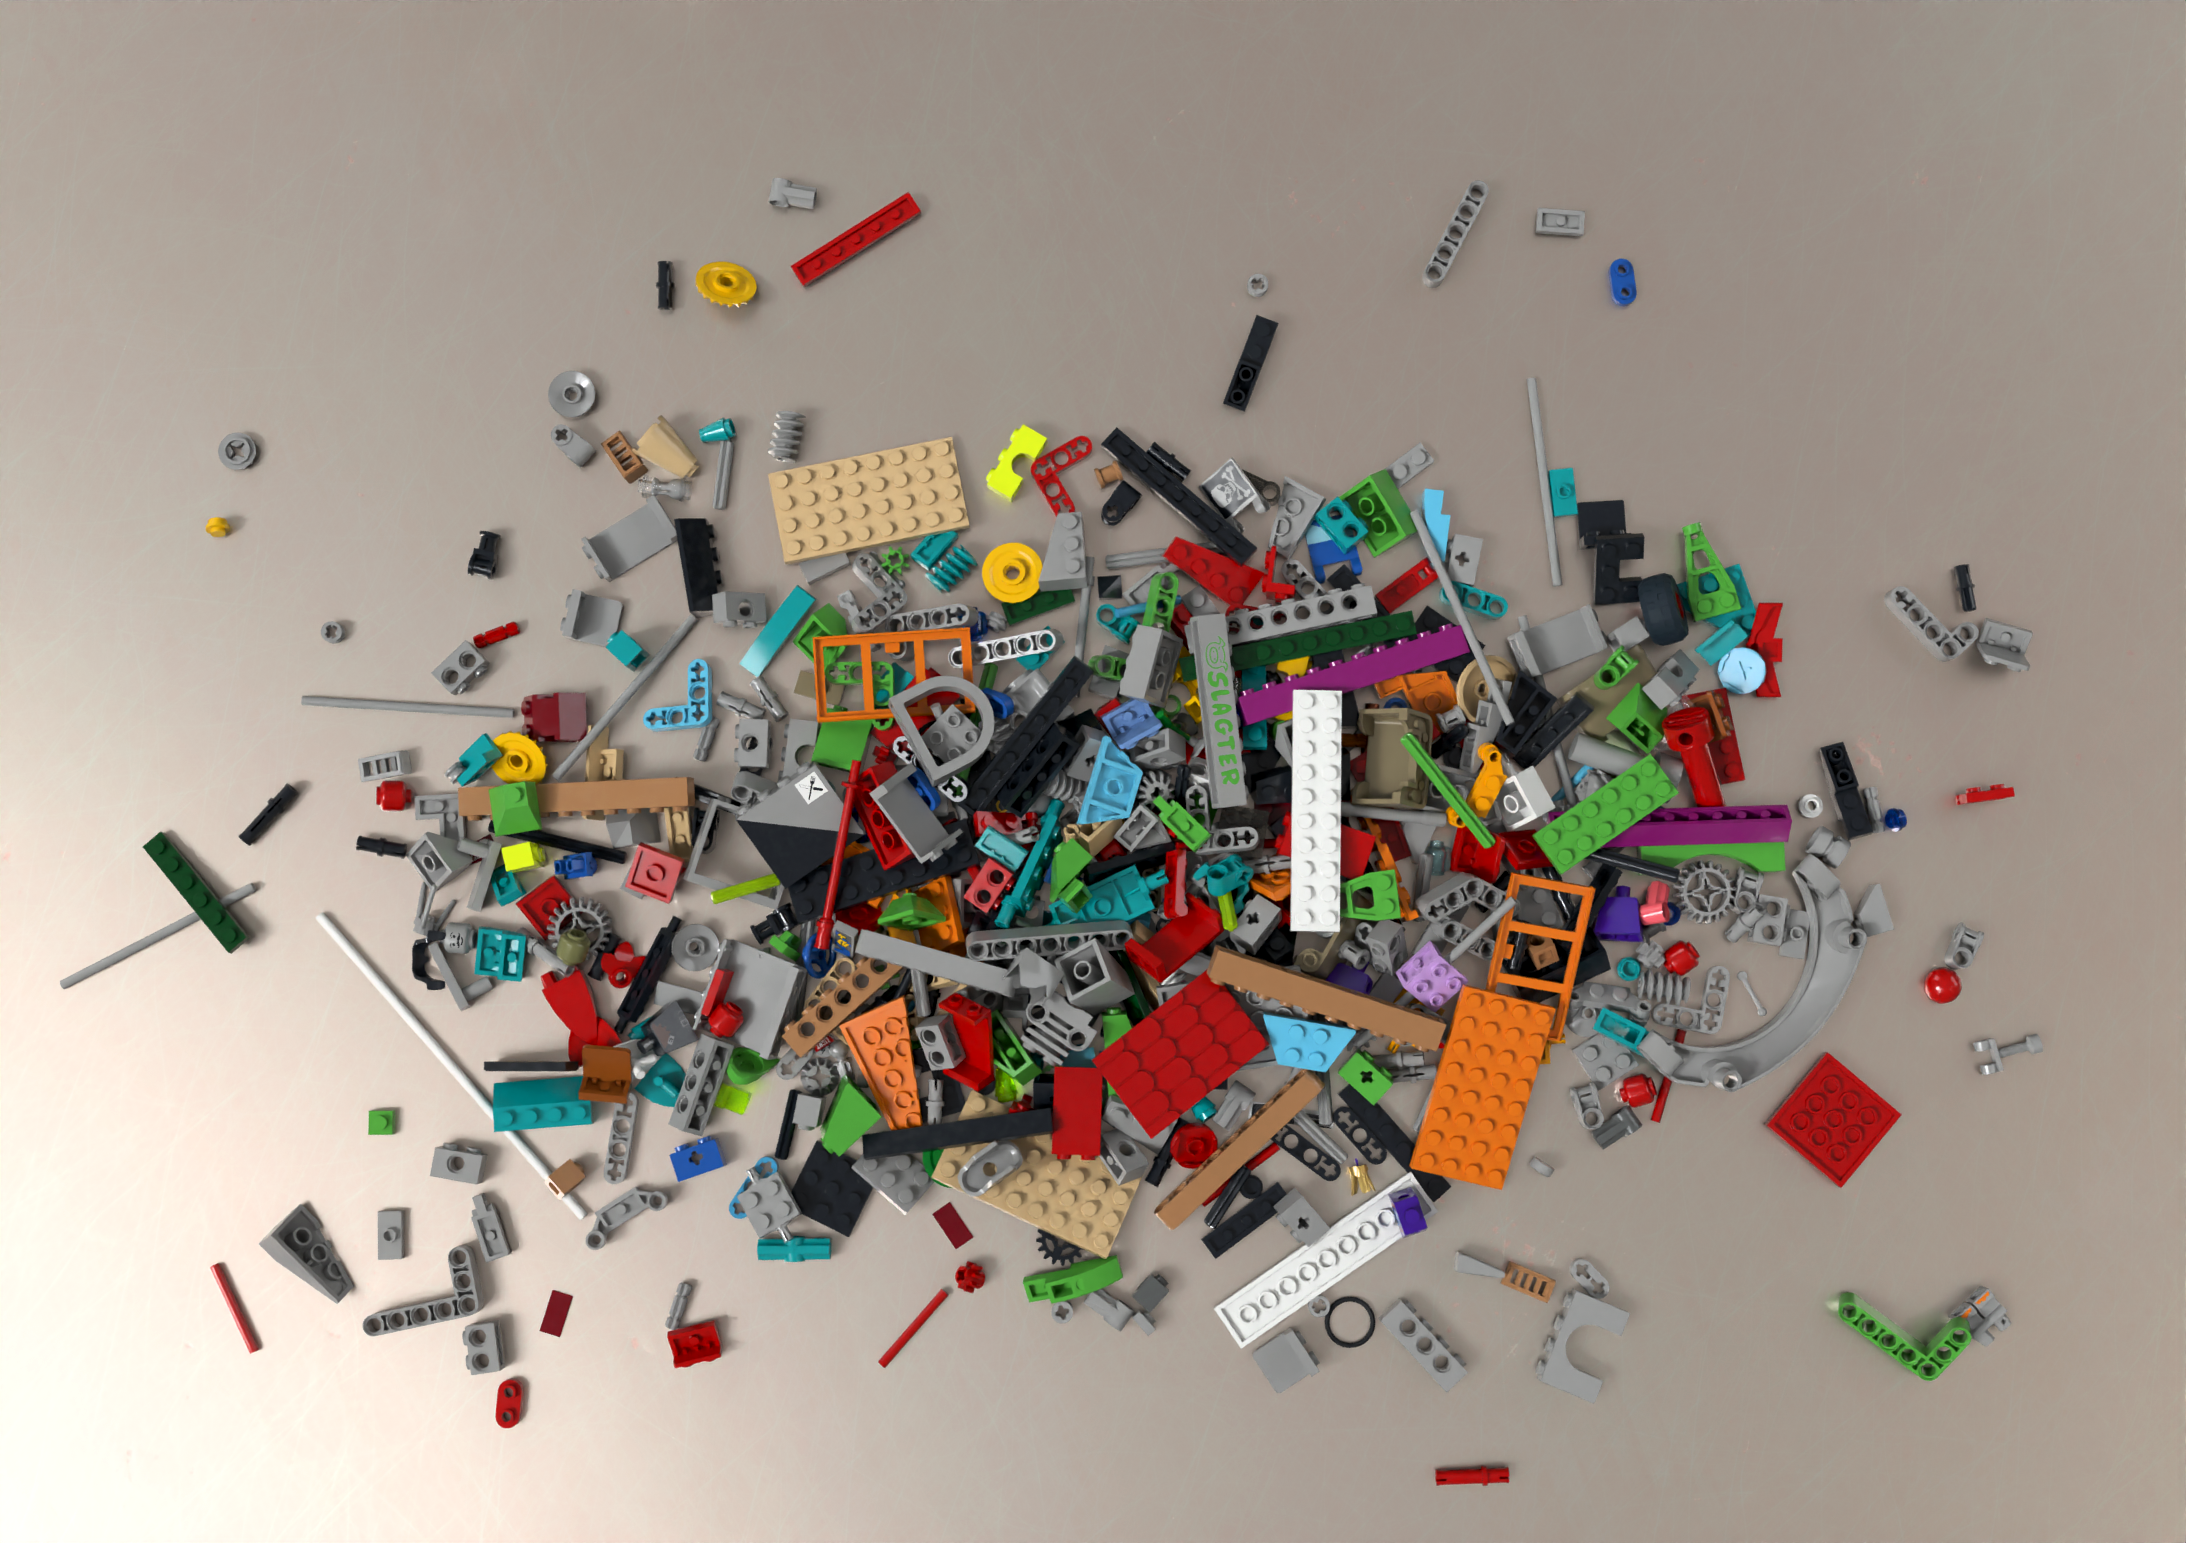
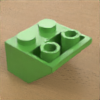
M1637 683L1606 719L1646 754H1649L1664 737L1662 722L1667 717L1668 709L1664 707L1661 710L1642 690L1643 686Z

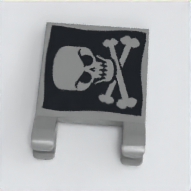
M1230 458L1199 486L1216 512L1241 534L1244 532V527L1234 517L1251 502L1258 513L1267 512L1271 508L1269 502L1259 494L1234 458Z

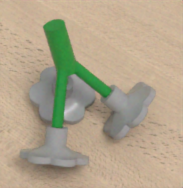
M1159 711L1156 714V718L1161 721L1166 729L1170 728L1185 737V742L1193 747L1190 758L1194 759L1205 746L1204 736L1201 739L1193 736L1198 733V726L1191 715L1179 713L1177 719L1171 721L1164 711ZM1182 761L1162 767V769L1177 768Z

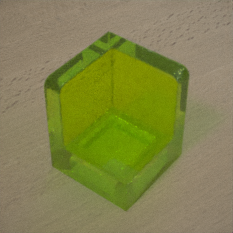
M723 1083L714 1106L743 1115L752 1093L729 1083Z

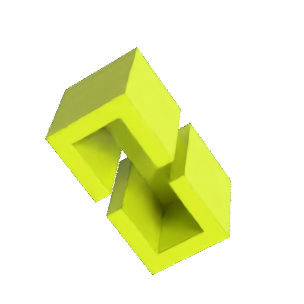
M526 842L501 848L507 872L520 873L544 867L543 861H546L543 847L540 848L539 844Z

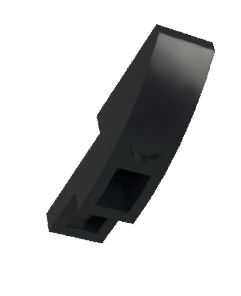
M1256 315L1223 404L1245 412L1279 323Z
M1840 742L1821 747L1820 755L1829 793L1838 821L1842 822L1848 841L1871 835L1873 830L1857 787L1859 784L1844 743Z

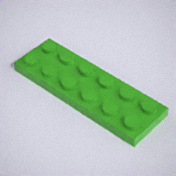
M1649 754L1532 836L1561 875L1679 792L1654 757Z

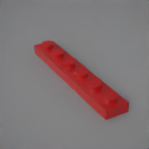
M907 192L791 266V269L802 286L806 287L922 214L921 210L910 193Z

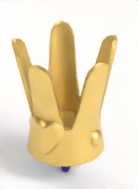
M1356 1158V1166L1349 1167V1174H1351V1196L1357 1194L1358 1182L1362 1193L1371 1191L1370 1185L1376 1191L1368 1175L1367 1164L1359 1165Z

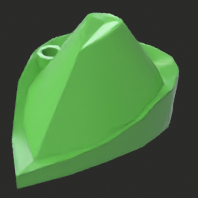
M738 1047L733 1049L726 1073L733 1083L746 1085L758 1080L773 1069L780 1060H767L759 1057V1052L745 1047Z

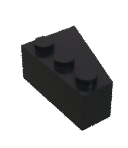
M1520 670L1517 671L1512 681L1507 702L1515 723L1506 726L1502 718L1499 730L1492 744L1503 753H1507V756L1510 758L1514 757L1558 698Z

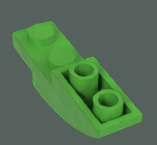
M1114 1255L1107 1257V1259L1098 1258L1073 1263L1070 1269L1024 1277L1023 1284L1029 1303L1050 1299L1052 1304L1102 1289L1122 1279L1123 1273L1118 1257Z

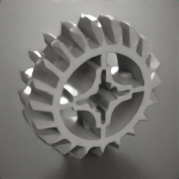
M1699 860L1697 866L1693 862L1689 863L1690 871L1687 868L1681 869L1685 877L1679 875L1678 881L1681 883L1672 885V888L1679 889V893L1672 894V898L1679 897L1680 901L1674 905L1675 907L1683 905L1684 908L1680 911V914L1684 915L1689 912L1687 920L1692 921L1696 916L1697 924H1701L1703 919L1706 924H1711L1713 917L1716 922L1721 921L1720 914L1724 917L1729 915L1725 907L1727 909L1734 908V905L1729 900L1736 898L1735 895H1731V891H1736L1737 887H1730L1729 883L1734 882L1735 879L1734 877L1726 878L1729 874L1728 869L1720 872L1721 864H1717L1713 869V861H1708L1705 867L1703 860ZM1706 873L1714 876L1719 881L1721 887L1713 886L1709 878L1706 877ZM1698 874L1699 879H1697L1696 888L1687 891L1689 881ZM1704 886L1709 891L1715 890V892L1705 895V898L1704 895L1694 894V892L1703 890ZM1717 894H1722L1719 905L1711 911L1710 906L1712 905L1713 897ZM1688 898H1696L1700 903V907H1703V911L1692 906Z
M572 897L570 898V906L565 901H562L561 907L563 911L555 907L554 913L557 916L550 915L549 920L555 924L547 925V930L554 931L548 934V939H557L552 943V947L556 948L558 946L562 933L569 929H576L578 919L580 926L587 928L584 929L586 934L594 931L596 928H600L598 937L591 943L589 952L597 956V947L604 950L603 942H609V938L605 934L612 933V928L606 927L612 923L611 918L603 919L607 916L608 911L603 910L599 913L598 911L601 909L602 904L598 903L595 907H592L593 899L591 898L588 900V904H583L584 897H580L579 903L576 904L575 899ZM579 911L591 914L597 921L584 920ZM572 913L573 923L560 930L561 921L565 916ZM588 952V956H587V959H586V960H589V959H590V954H589V952Z

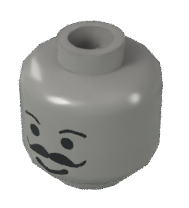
M450 922L445 930H441V932L446 933L445 939L440 940V944L444 945L446 952L467 954L476 946L477 932L473 930L470 924Z

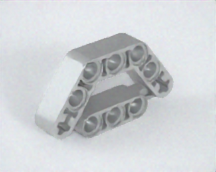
M1460 873L1417 898L1414 903V910L1417 911L1420 917L1432 922V931L1436 936L1457 946L1473 929L1447 917V915L1471 901H1475L1490 909L1492 914L1505 902L1507 893L1468 873ZM1516 898L1517 904L1514 907L1512 920L1520 919L1522 921L1521 905ZM1500 920L1492 926L1493 940L1482 935L1466 951L1484 960H1492ZM1509 930L1507 943L1513 939L1514 931Z

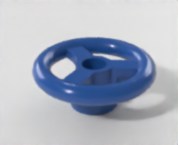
M817 933L809 938L806 946L803 948L802 958L807 973L813 978L821 979L826 976L835 964L836 952L832 950L831 936L829 959L826 962V950L814 947ZM812 964H817L821 971H815Z

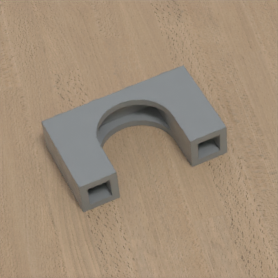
M1572 1288L1571 1293L1567 1292L1563 1300L1565 1308L1562 1316L1558 1315L1555 1320L1554 1328L1556 1331L1553 1338L1549 1337L1545 1345L1547 1353L1544 1361L1540 1360L1537 1365V1379L1594 1404L1603 1381L1570 1364L1566 1355L1568 1337L1575 1329L1583 1325H1596L1622 1336L1630 1313Z

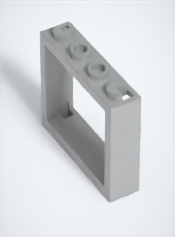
M720 795L717 799H710L683 878L684 880L714 890L733 886L695 873L716 809L720 808L738 814L737 809L740 807L732 805V799ZM780 882V885L772 887L769 897L751 893L738 898L777 910L784 886Z

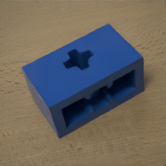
M710 1135L698 1139V1145L689 1148L687 1143L674 1148L675 1153L669 1156L678 1182L727 1165L718 1138L712 1140ZM696 1153L702 1154L703 1158L700 1159V1164L698 1161H693L692 1157L695 1156Z

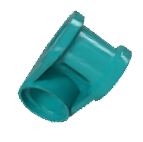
M1110 604L1101 605L1096 612L1097 623L1122 642L1129 644V638L1137 628V625L1141 624L1131 616L1116 618L1115 609L1117 608ZM1103 610H1109L1113 614V619L1105 622L1100 618V613ZM1129 625L1125 633H1123L1126 626Z
M1238 854L1230 855L1207 869L1208 891L1213 896H1223L1229 891L1248 883L1253 877L1254 871L1250 866H1246L1242 862Z

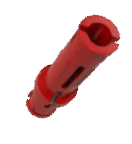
M1481 1466V1469L1435 1470L1436 1486L1455 1484H1482V1486H1488V1483H1509L1508 1467L1487 1468L1486 1466Z

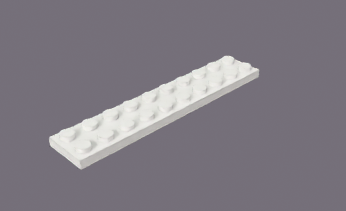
M1293 690L1290 931L1340 932L1342 691Z
M1411 1171L1330 1226V1229L1310 1247L1304 1244L1214 1307V1310L1241 1349L1402 1237L1388 1194L1411 1187L1418 1197L1425 1221L1438 1212Z

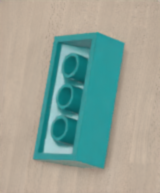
M583 1076L494 1083V1132L593 1124L592 1101L579 1100V1089Z

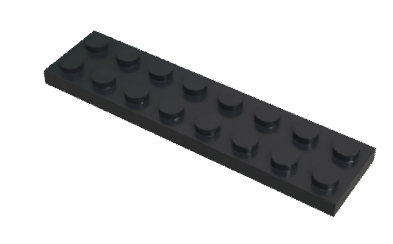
M963 819L943 826L949 835L958 829H961L963 833L955 838L958 842L948 850H945V848L941 849L943 854L933 862L928 859L921 864L915 857L884 871L875 849L843 859L833 914L981 865L967 820ZM833 863L815 868L788 887L799 924L823 917Z

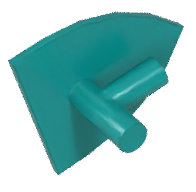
M666 1053L661 1056L634 1089L653 1103L675 1107L686 1074L683 1068Z

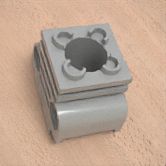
M1054 991L1052 997L1047 1000L1043 1007L1045 1015L1042 1019L1035 1018L1032 1014V1009L1036 1005L1042 1006L1046 996L1044 995L1032 1006L1031 1003L1028 1004L1026 1008L1027 1019L1036 1027L1034 1029L1028 1026L1026 1031L1031 1034L1030 1037L1023 1034L1020 1038L1024 1041L1023 1047L1032 1053L1038 1050L1045 1055L1043 1060L1053 1067L1056 1064L1061 1066L1064 1062L1060 1055L1067 1057L1070 1053L1065 1050L1066 1046L1074 1051H1083L1090 1045L1098 1032L1088 1025L1094 1016L1085 1010L1073 1007L1066 1001L1064 996ZM1076 1032H1081L1085 1036V1043L1081 1046L1075 1045L1072 1041V1036Z

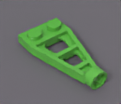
M1701 522L1683 527L1687 601L1693 622L1740 610L1741 606L1735 586L1706 539ZM1693 535L1698 536L1696 539H1691ZM1703 550L1708 557L1710 566L1696 569L1693 554L1696 551ZM1704 573H1712L1720 585L1719 590L1708 594H1701L1698 588L1699 576Z
M1395 869L1371 872L1340 884V893L1346 894L1348 905L1347 908L1340 909V917L1371 921L1401 918ZM1364 887L1372 888L1374 906L1370 909L1356 907L1352 899V895L1356 890Z

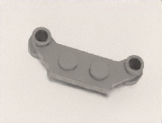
M1585 981L1581 987L1572 991L1567 1017H1574L1581 1006L1600 1009L1604 1007L1608 1010L1630 1013L1628 1020L1644 1027L1650 1018L1649 1013L1652 1007L1649 1002L1640 1000L1631 993L1630 988Z
M637 1186L595 1212L597 1218L593 1230L586 1236V1245L592 1250L602 1248L606 1244L610 1231L648 1207L653 1211L664 1209L668 1202L667 1196L661 1191H642ZM657 1196L661 1197V1204H658L656 1202ZM596 1235H598L601 1238L600 1243H597L595 1241Z

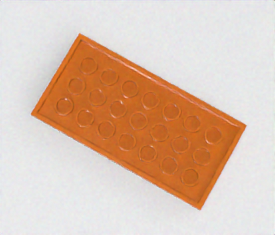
M1462 985L1409 1165L1411 1169L1502 1190L1556 1008L1497 992Z

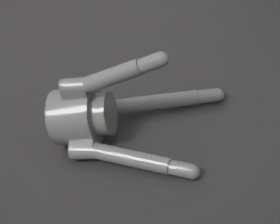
M425 882L421 886L413 931L427 936L429 930L439 931L441 924L452 910L456 900L453 899L437 922H434L435 917L429 915L437 885H432L424 913H422L426 893Z

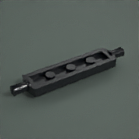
M673 915L668 927L660 929L617 1011L620 1017L614 1028L617 1033L623 1034L627 1023H636L642 1014L672 955V942L682 919Z

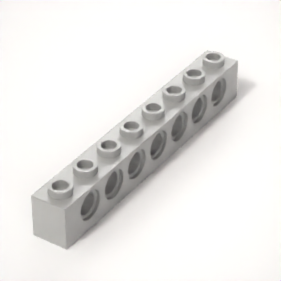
M1365 583L1351 586L1352 590L1342 591V588L1328 591V595L1319 596L1318 593L1304 596L1305 600L1295 601V598L1281 601L1282 605L1272 607V604L1269 603L1258 606V610L1249 612L1248 608L1237 610L1235 615L1225 616L1229 624L1235 623L1240 627V631L1235 635L1227 633L1228 642H1230L1231 647H1237L1376 617L1377 609L1371 585L1365 586ZM1347 598H1352L1356 601L1357 606L1354 609H1347L1344 607L1343 601ZM1324 603H1329L1333 607V612L1323 614L1320 611V606ZM1301 608H1305L1310 612V616L1303 620L1297 617L1296 612ZM1282 613L1286 616L1287 620L1284 624H1276L1273 621L1274 615ZM1252 619H1261L1263 621L1262 628L1258 630L1251 628L1250 621ZM1188 621V625H1185L1184 629L1190 656H1193L1191 623Z

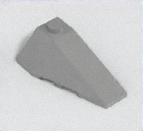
M299 1204L261 1240L259 1245L276 1262L338 1304L354 1286L341 1262L337 1261L330 1249L332 1246L329 1240L326 1241L322 1235L318 1220L302 1204Z

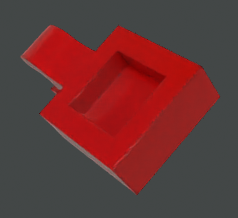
M875 746L872 753L873 756L877 757L875 762L878 764L892 761L896 765L899 756L892 753L891 749L881 746V748Z
M1024 1093L1021 1101H1013L1008 1114L1034 1110L1030 1105L1033 1097Z

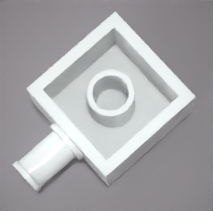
M1507 753L1501 755L1503 773L1507 778L1496 797V801L1503 819L1501 821L1507 832H1510L1556 807L1535 768L1531 766L1521 772L1515 771L1507 757Z

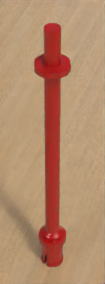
M852 760L848 782L842 781L841 783L847 789L823 917L817 920L816 923L818 931L814 947L829 950L832 929L835 925L832 916L856 789H863V785L857 784L862 762L859 760Z

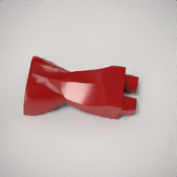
M575 965L572 975L559 981L554 971H550L540 977L544 986L542 992L556 1015L571 1030L568 1041V1056L570 1061H579L580 1068L583 1066L582 1049L584 1045L613 1047L623 1043V1041L605 1020L597 1016L589 980L584 970H580Z

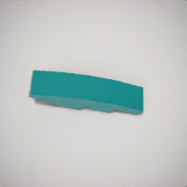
M797 585L764 627L739 664L756 677L761 676L788 638L794 634L816 601V598Z
M1603 1007L1592 1029L1644 1057L1636 1047L1648 1035L1649 1031Z

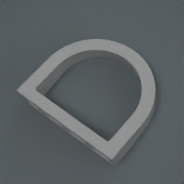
M937 676L929 678L889 698L888 706L932 787L971 767L986 752L994 731V714L986 695L973 683L955 676ZM936 692H957L969 698L976 705L982 719V733L978 742L968 752L941 766H937L906 707Z

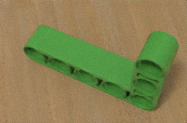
M1171 572L1158 573L1152 578L1142 625L1152 627L1154 624H1157L1159 629L1169 632L1179 586V580L1175 574ZM1164 577L1168 580V587L1166 589L1161 584ZM1159 600L1164 605L1162 612L1157 610V602ZM1096 655L1088 662V666L1094 670L1092 674L1094 676L1119 682L1123 678L1120 668L1122 665L1126 666V659L1110 655ZM1101 659L1105 662L1103 672L1098 668V663Z
M1846 1292L1840 1295L1838 1299V1314L1844 1322L1925 1381H1932L1938 1378L1971 1342L1970 1324L1962 1317L1951 1319L1925 1346L1856 1294ZM1852 1305L1855 1308L1848 1310L1845 1309L1844 1306ZM1869 1319V1320H1873L1874 1323H1873V1324H1866V1323H1864L1863 1321ZM1956 1330H1963V1331H1965V1333L1960 1334V1335H1959V1334H1955L1954 1332H1955ZM1886 1334H1891L1894 1337L1887 1339L1883 1336ZM1947 1347L1949 1348V1350L1940 1351L1939 1348ZM1912 1349L1913 1352L1905 1353L1903 1352V1350ZM1929 1363L1934 1366L1926 1368L1923 1365Z

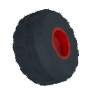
M1666 573L1643 579L1638 585V595L1646 627L1652 641L1661 646L1683 641L1688 635L1689 629L1685 608L1675 579L1672 575Z

